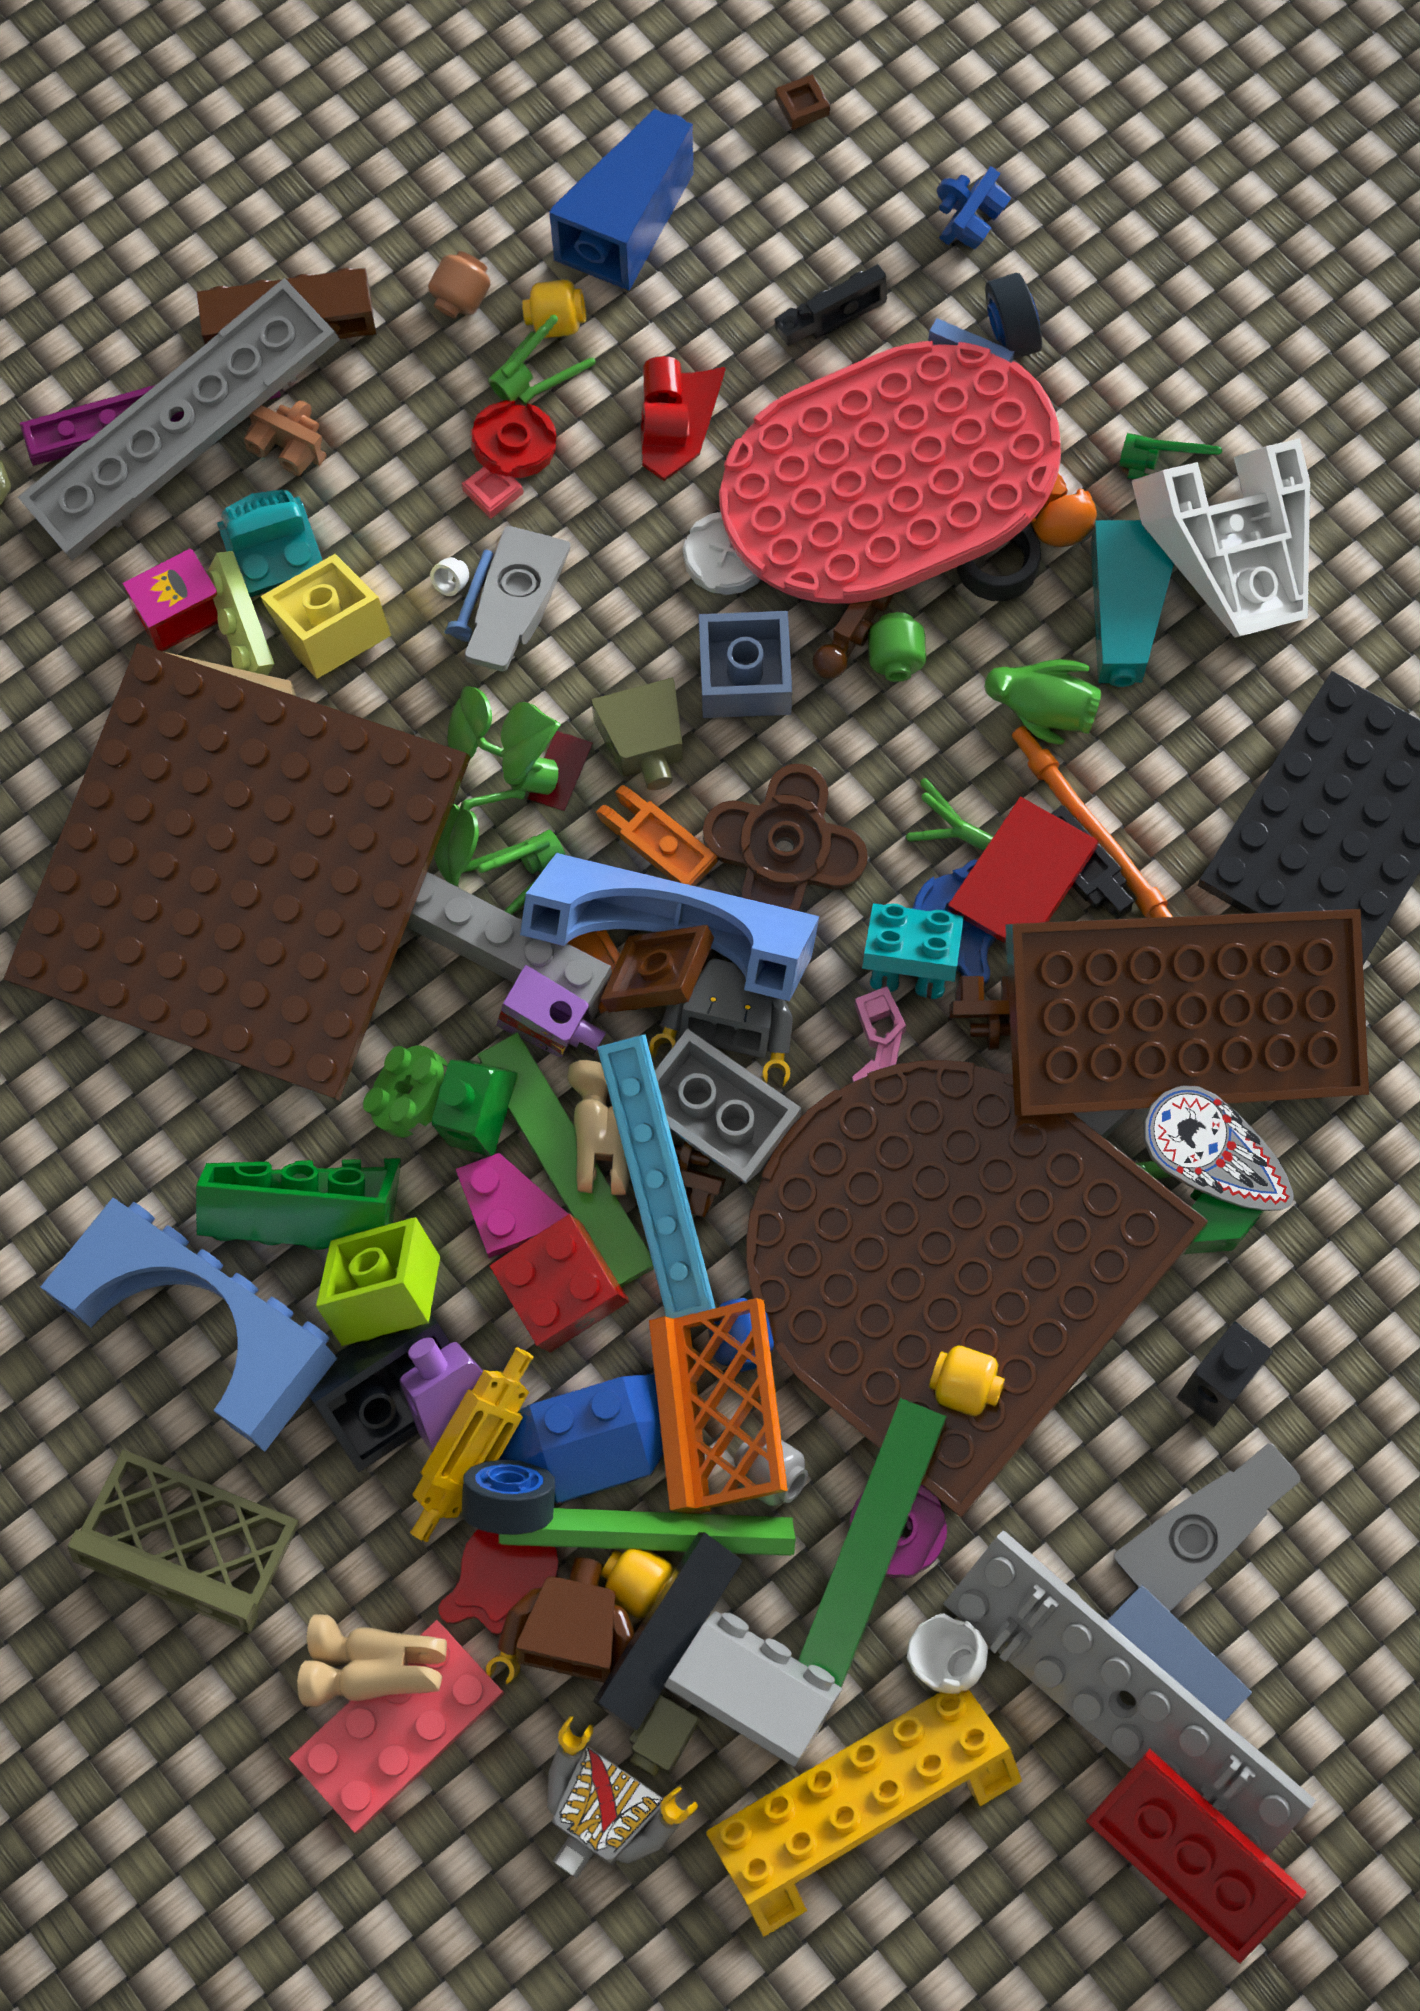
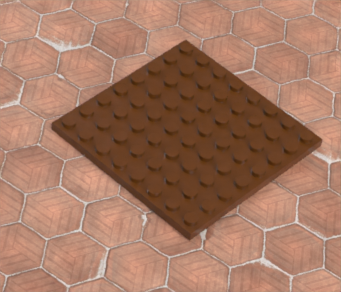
M137 643L3 979L26 989L340 1101L471 757L465 752Z

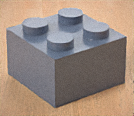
M788 611L699 614L703 718L791 715L792 678Z

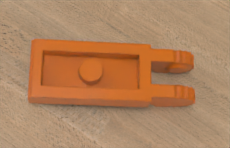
M621 785L615 791L619 802L635 815L630 822L606 805H602L596 811L602 823L608 826L615 834L620 835L621 840L671 881L696 886L718 862V856L654 803L651 801L647 803L624 785Z

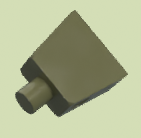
M673 677L591 699L595 725L623 776H630L642 772L649 790H659L669 786L673 782V778L668 765L683 760L682 736Z

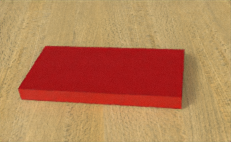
M1151 1749L1144 1754L1086 1820L1094 1830L1239 1964L1291 1912L1307 1892Z

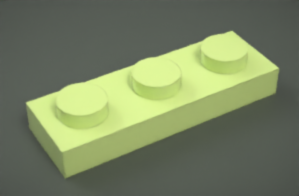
M218 552L206 573L217 591V596L213 600L218 611V625L221 633L226 635L232 650L233 667L269 675L275 663L234 552Z

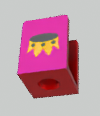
M188 549L123 582L132 608L156 650L163 652L218 623V611L213 600L217 596L216 588L192 549Z

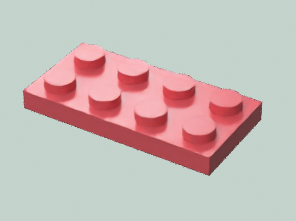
M438 1620L432 1623L421 1636L445 1639L447 1641L446 1660L439 1664L408 1663V1666H423L438 1671L442 1675V1682L438 1692L391 1694L368 1700H350L289 1758L356 1834L368 1825L504 1695L499 1686Z

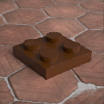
M708 925L628 936L601 997V1001L608 1013L689 1002L715 938Z

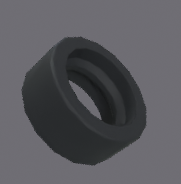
M1027 525L1020 533L1009 540L1024 553V563L1021 570L1009 576H993L983 572L971 560L957 567V573L963 585L975 596L989 601H1008L1025 593L1034 583L1041 560L1040 541L1031 526Z

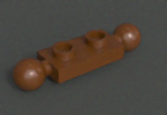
M894 594L871 601L850 603L833 631V641L831 644L820 646L813 655V668L820 677L835 679L844 673L848 664L847 658L856 645L862 647L866 643L868 632L874 624L871 622L878 610L884 612L888 608Z

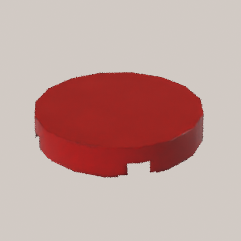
M510 400L491 404L478 413L471 430V450L477 461L488 469L489 472L500 476H511L512 478L528 477L539 473L548 466L556 450V428L550 417L537 406L527 403L526 407L515 405L516 401Z

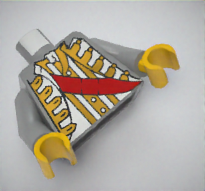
M571 1716L568 1717L558 1733L560 1744L548 1774L547 1807L551 1814L554 1815L553 1825L569 1836L552 1862L577 1879L593 1854L612 1866L617 1860L621 1863L630 1864L660 1850L680 1823L696 1812L698 1805L695 1801L686 1810H682L675 1801L676 1795L682 1790L681 1787H677L662 1798L589 1746L582 1753V1749H584L592 1737L594 1729L589 1724L583 1737L575 1736L570 1730V1724L574 1718Z

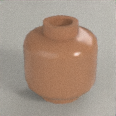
M458 251L457 255L444 256L428 284L430 294L436 299L433 306L451 318H456L458 313L464 315L475 314L491 285L490 278L486 274L488 267L477 258L463 251Z

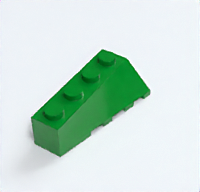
M384 1158V1167H361V1159H342V1167L316 1168L313 1166V1160L294 1161V1163L288 1164L282 1169L272 1170V1165L268 1161L206 1163L196 1185V1235L212 1237L219 1241H231L234 1239L259 1241L261 1244L270 1246L284 1243L305 1245L307 1248L314 1250L329 1248L331 1240L393 1223L401 1158Z

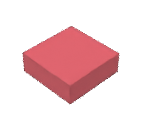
M482 467L462 483L463 491L490 519L523 494V486L514 477L494 474L485 467Z

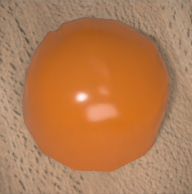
M1078 489L1077 494L1065 495L1050 502L1039 513L1037 519L1034 518L1030 523L1037 537L1045 544L1053 547H1069L1082 541L1094 528L1097 510L1090 493L1083 489Z

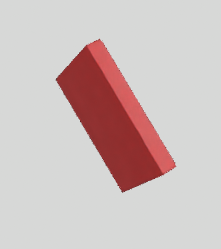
M1020 796L948 904V911L955 915L964 916L963 919L1006 944L1005 924L1049 922L1097 849L1099 840Z

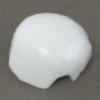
M938 1614L921 1623L911 1636L908 1644L907 1660L913 1673L933 1690L947 1694H959L961 1691H967L977 1684L985 1671L988 1646L980 1631L975 1629L968 1621L963 1622L955 1620L946 1614Z

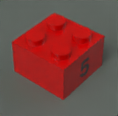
M571 1214L563 1217L489 1265L536 1346L549 1353L630 1302L583 1223Z

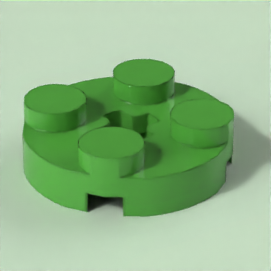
M421 1045L412 1046L408 1049L397 1046L389 1051L385 1058V1067L378 1075L373 1088L366 1094L363 1100V1108L371 1114L374 1124L394 1137L405 1138L411 1136L413 1133L408 1131L409 1129L414 1128L418 1123L426 1127L432 1121L439 1089L444 1079L443 1066L447 1067L448 1064L442 1056Z

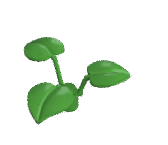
M471 686L463 688L461 696L452 711L448 725V746L467 753L471 758L475 755L478 746L482 750L502 757L504 780L511 785L512 790L467 799L461 803L460 807L453 804L436 847L434 858L445 880L456 887H459L460 876L472 859L479 837L478 821L471 809L475 806L510 798L524 799L526 791L548 795L554 790L558 781V766L556 762L552 759L541 758L540 755L561 724L545 715L535 705L519 702L509 711L502 726L501 743L504 749L492 745L483 737L488 732L492 723L490 703L481 690Z

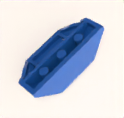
M655 1374L622 1376L529 1404L518 1411L523 1418L499 1460L523 1461L548 1470L555 1478L554 1502L557 1504L652 1476L664 1455Z

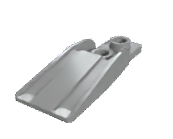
M512 526L504 528L480 598L475 620V630L465 651L466 662L498 671H506L508 669L519 640L520 644H527L542 620L569 554V541Z
M1266 1444L1234 1472L1230 1470L1172 1508L1115 1553L1114 1558L1138 1587L1143 1585L1166 1609L1171 1611L1240 1546L1268 1514L1266 1510L1300 1482V1475L1273 1444Z

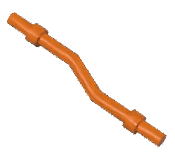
M1026 726L1017 728L1013 732L1012 738L1029 759L1028 767L1038 780L1044 779L1061 804L1067 808L1093 838L1099 840L1098 843L1122 868L1121 874L1126 879L1127 886L1136 896L1135 904L1146 918L1173 917L1166 908L1168 902L1157 887L1151 888L1125 851L1084 805L1058 770L1060 764L1050 750L1043 749Z

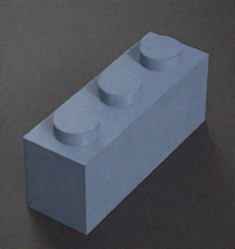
M1143 1585L1107 1620V1622L1223 1722L1252 1693Z

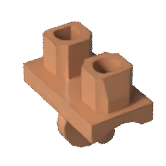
M298 401L291 409L280 405L277 412L261 405L249 415L251 426L247 431L244 442L246 449L250 453L260 458H266L274 444L284 448L278 457L280 465L286 471L296 476H300L311 462L320 466L326 458V453L321 451L322 436L316 433L319 423L310 419V404Z

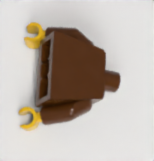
M575 1558L569 1580L553 1576L547 1577L542 1588L531 1589L507 1613L497 1645L500 1653L486 1665L487 1675L489 1677L494 1675L497 1662L500 1661L509 1667L510 1672L506 1679V1684L517 1677L520 1672V1664L604 1683L635 1633L627 1611L615 1604V1591L598 1586L603 1568L602 1564L589 1558Z

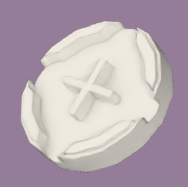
M721 512L711 513L693 525L684 543L683 557L686 571L695 584L711 593L730 595L744 592L760 581V578L741 561L730 544Z

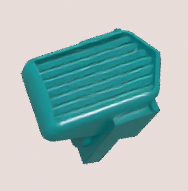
M287 490L252 493L226 507L221 515L223 521L217 522L226 552H234L250 598L271 591L323 561L300 497L294 498Z

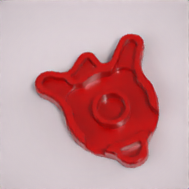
M478 1529L466 1543L461 1559L459 1582L454 1590L441 1600L438 1606L440 1617L447 1624H458L467 1619L475 1618L492 1634L501 1635L508 1611L531 1589L542 1588L547 1577H558L559 1560L556 1548L552 1546L501 1545L499 1543V1534Z

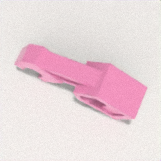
M887 986L855 999V1008L870 1047L876 1048L877 1051L875 1061L871 1060L852 1077V1082L866 1077L869 1072L897 1063L901 1038L906 1031V1024ZM890 1016L893 1021V1030L888 1032L885 1038L878 1037L877 1030L872 1027L871 1023Z

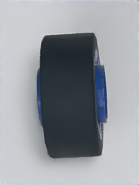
M1013 273L986 282L985 295L988 317L999 345L1014 351L1013 360L1041 351L1042 336L1039 316L1033 297L1020 273Z
M495 1460L475 1465L463 1475L461 1515L468 1524L486 1532L506 1535L535 1532L545 1528L553 1520L555 1478L544 1468L518 1460Z

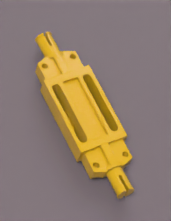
M516 1347L503 1372L487 1371L484 1369L473 1390H467L420 1473L423 1477L412 1494L424 1508L413 1529L410 1531L417 1539L428 1542L441 1518H457L462 1511L463 1475L471 1467L483 1462L499 1460L523 1418L518 1411L529 1394V1391L519 1382L534 1358L527 1351Z

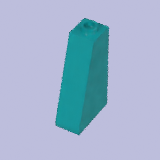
M1095 520L1091 537L1098 683H1110L1116 687H1127L1135 683H1142L1174 563L1142 525L1141 520Z

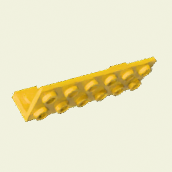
M970 1690L961 1691L959 1694L939 1692L708 1829L706 1834L741 1893L760 1932L765 1937L807 1911L795 1883L965 1781L970 1793L981 1807L1021 1783L1022 1778L1009 1745Z

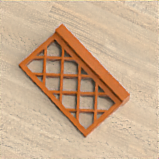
M754 1298L674 1319L664 1316L649 1320L670 1511L702 1514L711 1512L713 1507L787 1492L764 1300ZM750 1313L752 1330L744 1343L741 1344L728 1332L738 1316ZM722 1320L719 1326L716 1323H714L716 1321ZM706 1325L715 1333L700 1354L692 1348L690 1328ZM723 1340L738 1350L725 1373L710 1362ZM747 1358L757 1365L758 1377L749 1392L734 1381ZM705 1369L720 1379L707 1401L698 1395L696 1384ZM729 1387L744 1398L731 1420L716 1410ZM753 1406L762 1412L764 1422L755 1439L739 1428ZM711 1416L726 1427L712 1449L703 1442L702 1429ZM734 1435L750 1446L737 1468L721 1457ZM760 1454L768 1460L771 1482L756 1485L745 1475ZM718 1464L732 1476L721 1493L709 1495L708 1476L715 1465ZM740 1483L745 1486V1488L737 1489Z

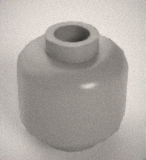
M783 1440L781 1441L788 1491L757 1498L769 1506H776L782 1502H792L802 1491L808 1477V1471L804 1469V1455ZM745 1442L741 1444L735 1454L734 1464L737 1466L750 1447ZM759 1454L745 1476L756 1485L771 1482L768 1460ZM740 1483L739 1487L745 1488V1486Z

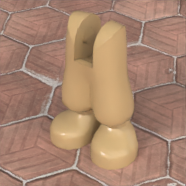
M591 1060L573 1062L569 1065L567 1080L582 1097V1101L577 1103L574 1111L577 1147V1191L593 1193L597 1168H595L596 1160L613 1161L612 1169H610L611 1195H625L630 1173L613 1107L608 1108L606 1106L608 1088L602 1064Z
M313 1615L307 1629V1646L313 1661H304L301 1664L297 1681L299 1699L302 1705L306 1707H319L337 1695L351 1701H361L391 1694L438 1692L442 1682V1675L438 1671L423 1666H408V1663L439 1664L446 1660L447 1641L442 1638L393 1633L367 1627H358L350 1632L348 1637H344L331 1616ZM346 1664V1666L340 1670L333 1668L335 1666Z

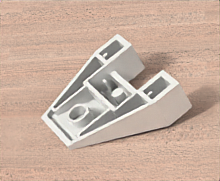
M1300 439L1265 446L1235 456L1234 460L1243 498L1208 506L1198 462L1162 470L1131 481L1142 525L1234 637L1308 618L1310 479Z

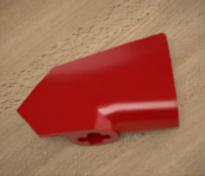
M658 356L650 358L644 363V402L641 410L642 466L661 480L665 481L700 455L725 374V367L700 372L681 373V363L672 357Z

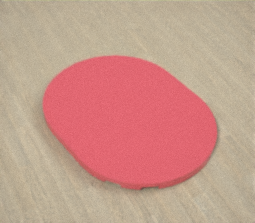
M932 341L910 343L880 352L801 386L775 400L753 418L754 423L741 438L736 439L724 463L725 470L721 489H719V504L726 534L737 556L750 571L771 587L800 599L820 603L850 604L871 601L903 591L999 548L1020 533L1042 509L1057 479L1061 461L1059 424L1054 407L1042 386L1027 370L1015 361L1010 363L992 354L988 348L959 342L957 345H933Z

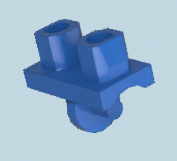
M990 166L982 179L977 180L970 191L967 188L970 179L965 175H960L957 180L945 178L940 182L937 187V195L942 201L939 205L940 211L944 214H949L952 209L957 210L939 236L940 240L949 245L957 238L974 250L980 245L990 231L991 226L974 214L979 208L995 220L1011 199L1001 187L995 184L1001 173Z

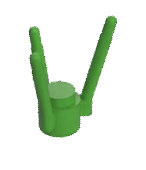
M552 315L536 333L532 331L527 335L508 360L488 378V383L503 401H516L518 399L523 405H526L534 396L594 366L596 361L594 358H589L530 387L529 382L533 379V376L523 362L557 323L558 317Z
M549 829L522 843L471 860L463 873L475 869L480 873H484L521 858L524 866L531 874L537 871L541 874L556 853L565 855V852L556 835ZM536 880L504 911L513 915L525 904L527 891Z

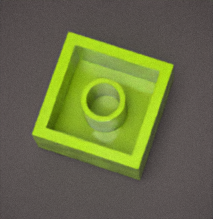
M417 1218L406 1219L330 1241L316 1308L341 1346L368 1341L378 1336L404 1329H413L419 1325L429 1323L440 1255Z

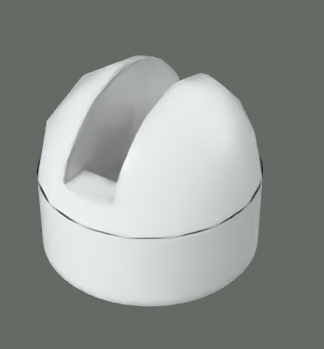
M449 557L441 560L432 568L430 578L438 592L446 596H454L466 586L469 579V571L464 562Z

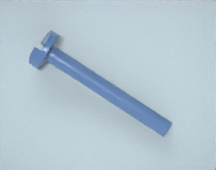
M484 550L457 621H450L445 629V634H450L461 641L468 642L472 635V630L467 624L494 555L490 550Z

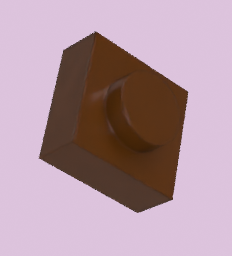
M813 74L775 88V99L792 130L830 116V104Z

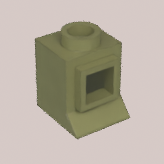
M659 1695L654 1703L653 1712L649 1711L638 1731L634 1730L629 1738L630 1743L633 1744V1756L629 1762L653 1777L657 1775L659 1770L670 1775L699 1725V1717Z

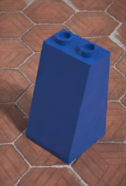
M656 109L652 110L556 202L549 212L554 261L630 291L694 174L693 124L686 122L676 114H666Z

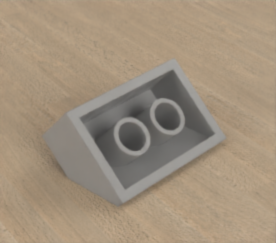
M689 1029L684 1032L655 1070L670 1131L745 1184L765 1168L780 1141L801 1118L800 1106Z
M715 1611L704 1622L664 1687L795 1767L816 1738L843 1688L834 1683L833 1676L826 1670L815 1665L807 1667L792 1658L791 1651L780 1642L773 1639H766L764 1641L748 1631L749 1626L739 1617L730 1613L720 1614Z

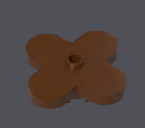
M790 764L779 769L769 782L765 801L759 806L735 800L722 802L711 809L703 825L704 844L718 856V860L746 869L741 898L795 911L800 910L804 892L808 885H816L833 890L848 888L861 878L868 858L866 845L856 832L825 821L824 813L828 801L827 783L819 771L805 764ZM780 841H788L791 843L793 850L784 852L776 848V845Z

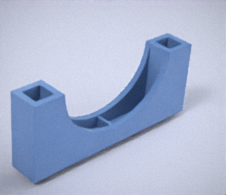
M556 853L526 893L520 935L565 946L570 940L579 935L600 930L632 929L660 932L708 925L715 937L711 949L724 955L739 967L746 980L744 990L790 1001L812 958L820 916Z

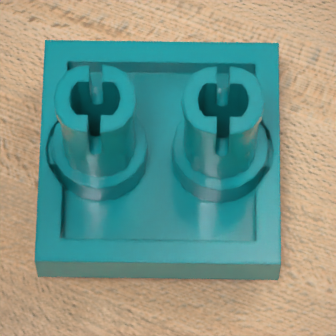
M873 903L862 969L872 970L870 986L875 990L881 989L883 976H887L886 986L890 992H894L899 987L900 974L917 976L915 992L919 996L926 998L928 984L933 983L931 999L942 997L945 993V981L955 982L964 916L952 915L943 910L924 911L905 908L902 905L893 903L886 905Z

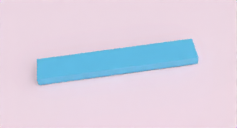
M646 1035L599 1046L597 1049L666 1317L674 1319L714 1309L716 1306Z

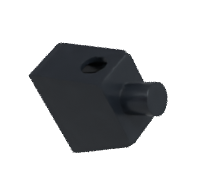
M1234 1321L1195 1369L1176 1398L1212 1427H1215L1274 1351ZM1201 1386L1210 1389L1218 1400L1209 1397L1202 1390Z

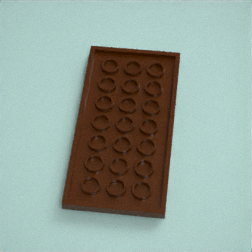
M1360 909L1005 924L1015 1116L1149 1108L1162 1093L1179 1086L1201 1087L1216 1094L1225 1103L1369 1095Z

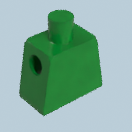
M450 1060L443 1083L439 1089V1096L432 1117V1126L451 1147L485 1156L494 1155L518 1073L475 1061Z

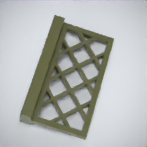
M122 1449L81 1530H75L67 1547L74 1563L250 1634L258 1619L257 1611L292 1541L299 1522L295 1518ZM129 1466L147 1473L152 1487L124 1497L120 1482ZM154 1477L162 1479L166 1482L157 1485ZM178 1487L191 1491L196 1505L168 1515L161 1494ZM116 1491L119 1499L110 1502ZM198 1494L209 1498V1500L201 1502ZM155 1496L163 1517L135 1527L128 1506ZM223 1504L235 1509L239 1523L212 1533L205 1511ZM123 1509L130 1530L112 1537L95 1531L102 1516ZM243 1513H246L253 1517L245 1520ZM199 1514L207 1535L179 1546L172 1524ZM267 1522L283 1528L276 1544L258 1551L256 1550L249 1529ZM167 1527L174 1548L156 1555L143 1551L139 1537ZM243 1532L251 1553L223 1563L216 1542ZM134 1539L136 1547L124 1542ZM211 1545L218 1566L201 1573L188 1569L183 1555ZM178 1557L180 1565L168 1560ZM269 1557L267 1564L263 1569L260 1560ZM255 1562L260 1578L252 1594L232 1587L227 1573ZM222 1575L225 1584L212 1578Z

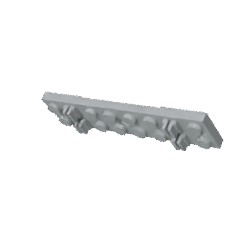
M285 278L218 332L219 334L90 440L81 444L18 496L20 501L72 561L114 526L119 528L123 524L121 522L122 519L126 521L132 517L130 513L276 392L280 389L285 391L289 387L287 383H295L298 380L296 376L339 341L335 331ZM181 411L184 412V416L180 421L171 422L174 414Z
M1004 1530L993 1540L943 1603L963 1622L968 1621L975 1629L979 1630L983 1639L991 1645L990 1650L994 1653L999 1652L1001 1654L999 1657L1004 1662L1008 1660L1131 1769L1151 1749L1267 1856L1291 1832L1316 1802L1302 1787L1237 1731L1232 1730ZM1127 1691L1132 1694L1136 1704L1129 1706L1123 1703L1120 1698V1692Z

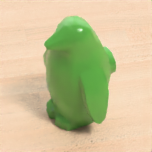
M1065 659L1047 660L1034 665L1013 668H994L987 675L984 684L986 694L993 700L1005 704L1015 712L1020 721L1036 737L1048 743L1058 745L1064 744L1065 740L1049 728L1089 734L1101 698V690L1068 674L1069 672L1089 671V666L1081 662Z

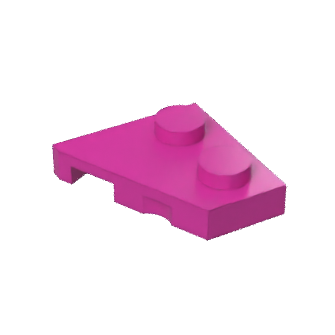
M500 1153L456 1169L488 1258L519 1247L568 1215L565 1210Z

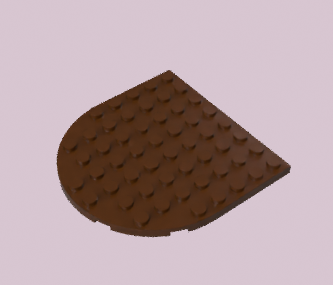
M951 1060L914 1061L895 1064L869 1072L866 1077L854 1081L840 1090L836 1089L808 1109L790 1128L764 1168L753 1208L750 1210L746 1238L747 1268L753 1299L759 1298L764 1300L774 1347L780 1357L811 1392L879 1450L900 1398L947 1416L921 1484L962 1519L1208 1225V1220L1075 1114L1015 1116L1012 1074H1003L995 1070L974 1066V1063ZM958 1345L994 1357L998 1363L996 1376L1005 1379L997 1405L986 1404L983 1412L977 1416H970L940 1405L935 1398L936 1390L929 1388L932 1373L940 1353H949L953 1347Z

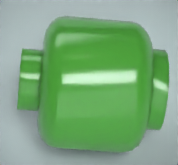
M894 612L880 617L879 621L873 624L868 632V652L871 668L878 674L885 675V678L892 682H902L910 679L911 674L921 670L926 663V639L923 626L906 613Z

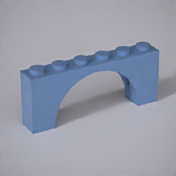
M112 1198L40 1288L59 1306L90 1328L119 1302L131 1295L153 1287L176 1284L191 1285L213 1292L223 1298L229 1305L236 1324L238 1351L234 1372L228 1388L213 1411L229 1427L265 1452L336 1361L337 1357L326 1345L330 1338L309 1321H306L302 1327L291 1320L294 1313L276 1298L271 1296L265 1302L255 1294L259 1289L241 1274L236 1272L232 1278L228 1277L220 1271L224 1265L201 1248L197 1254L186 1248L189 1241L169 1225H166L161 1231L152 1224L155 1218L137 1203L132 1202L129 1207H126L115 1198Z

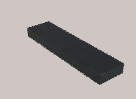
M698 1532L592 1702L631 1730L638 1731L664 1689V1685L710 1615L743 1560L705 1532Z

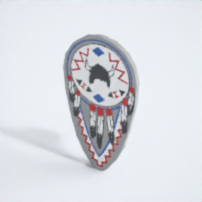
M1179 1086L1162 1093L1150 1105L1143 1122L1144 1143L1151 1159L1164 1172L1189 1187L1242 1208L1260 1211H1280L1292 1204L1294 1199L1293 1191L1277 1157L1249 1124L1216 1094L1197 1086Z

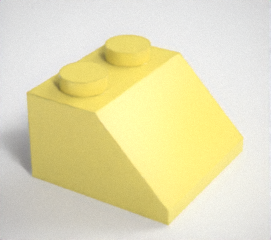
M336 554L331 555L261 596L263 604L293 653L316 679L333 671L340 665L391 636L379 597Z

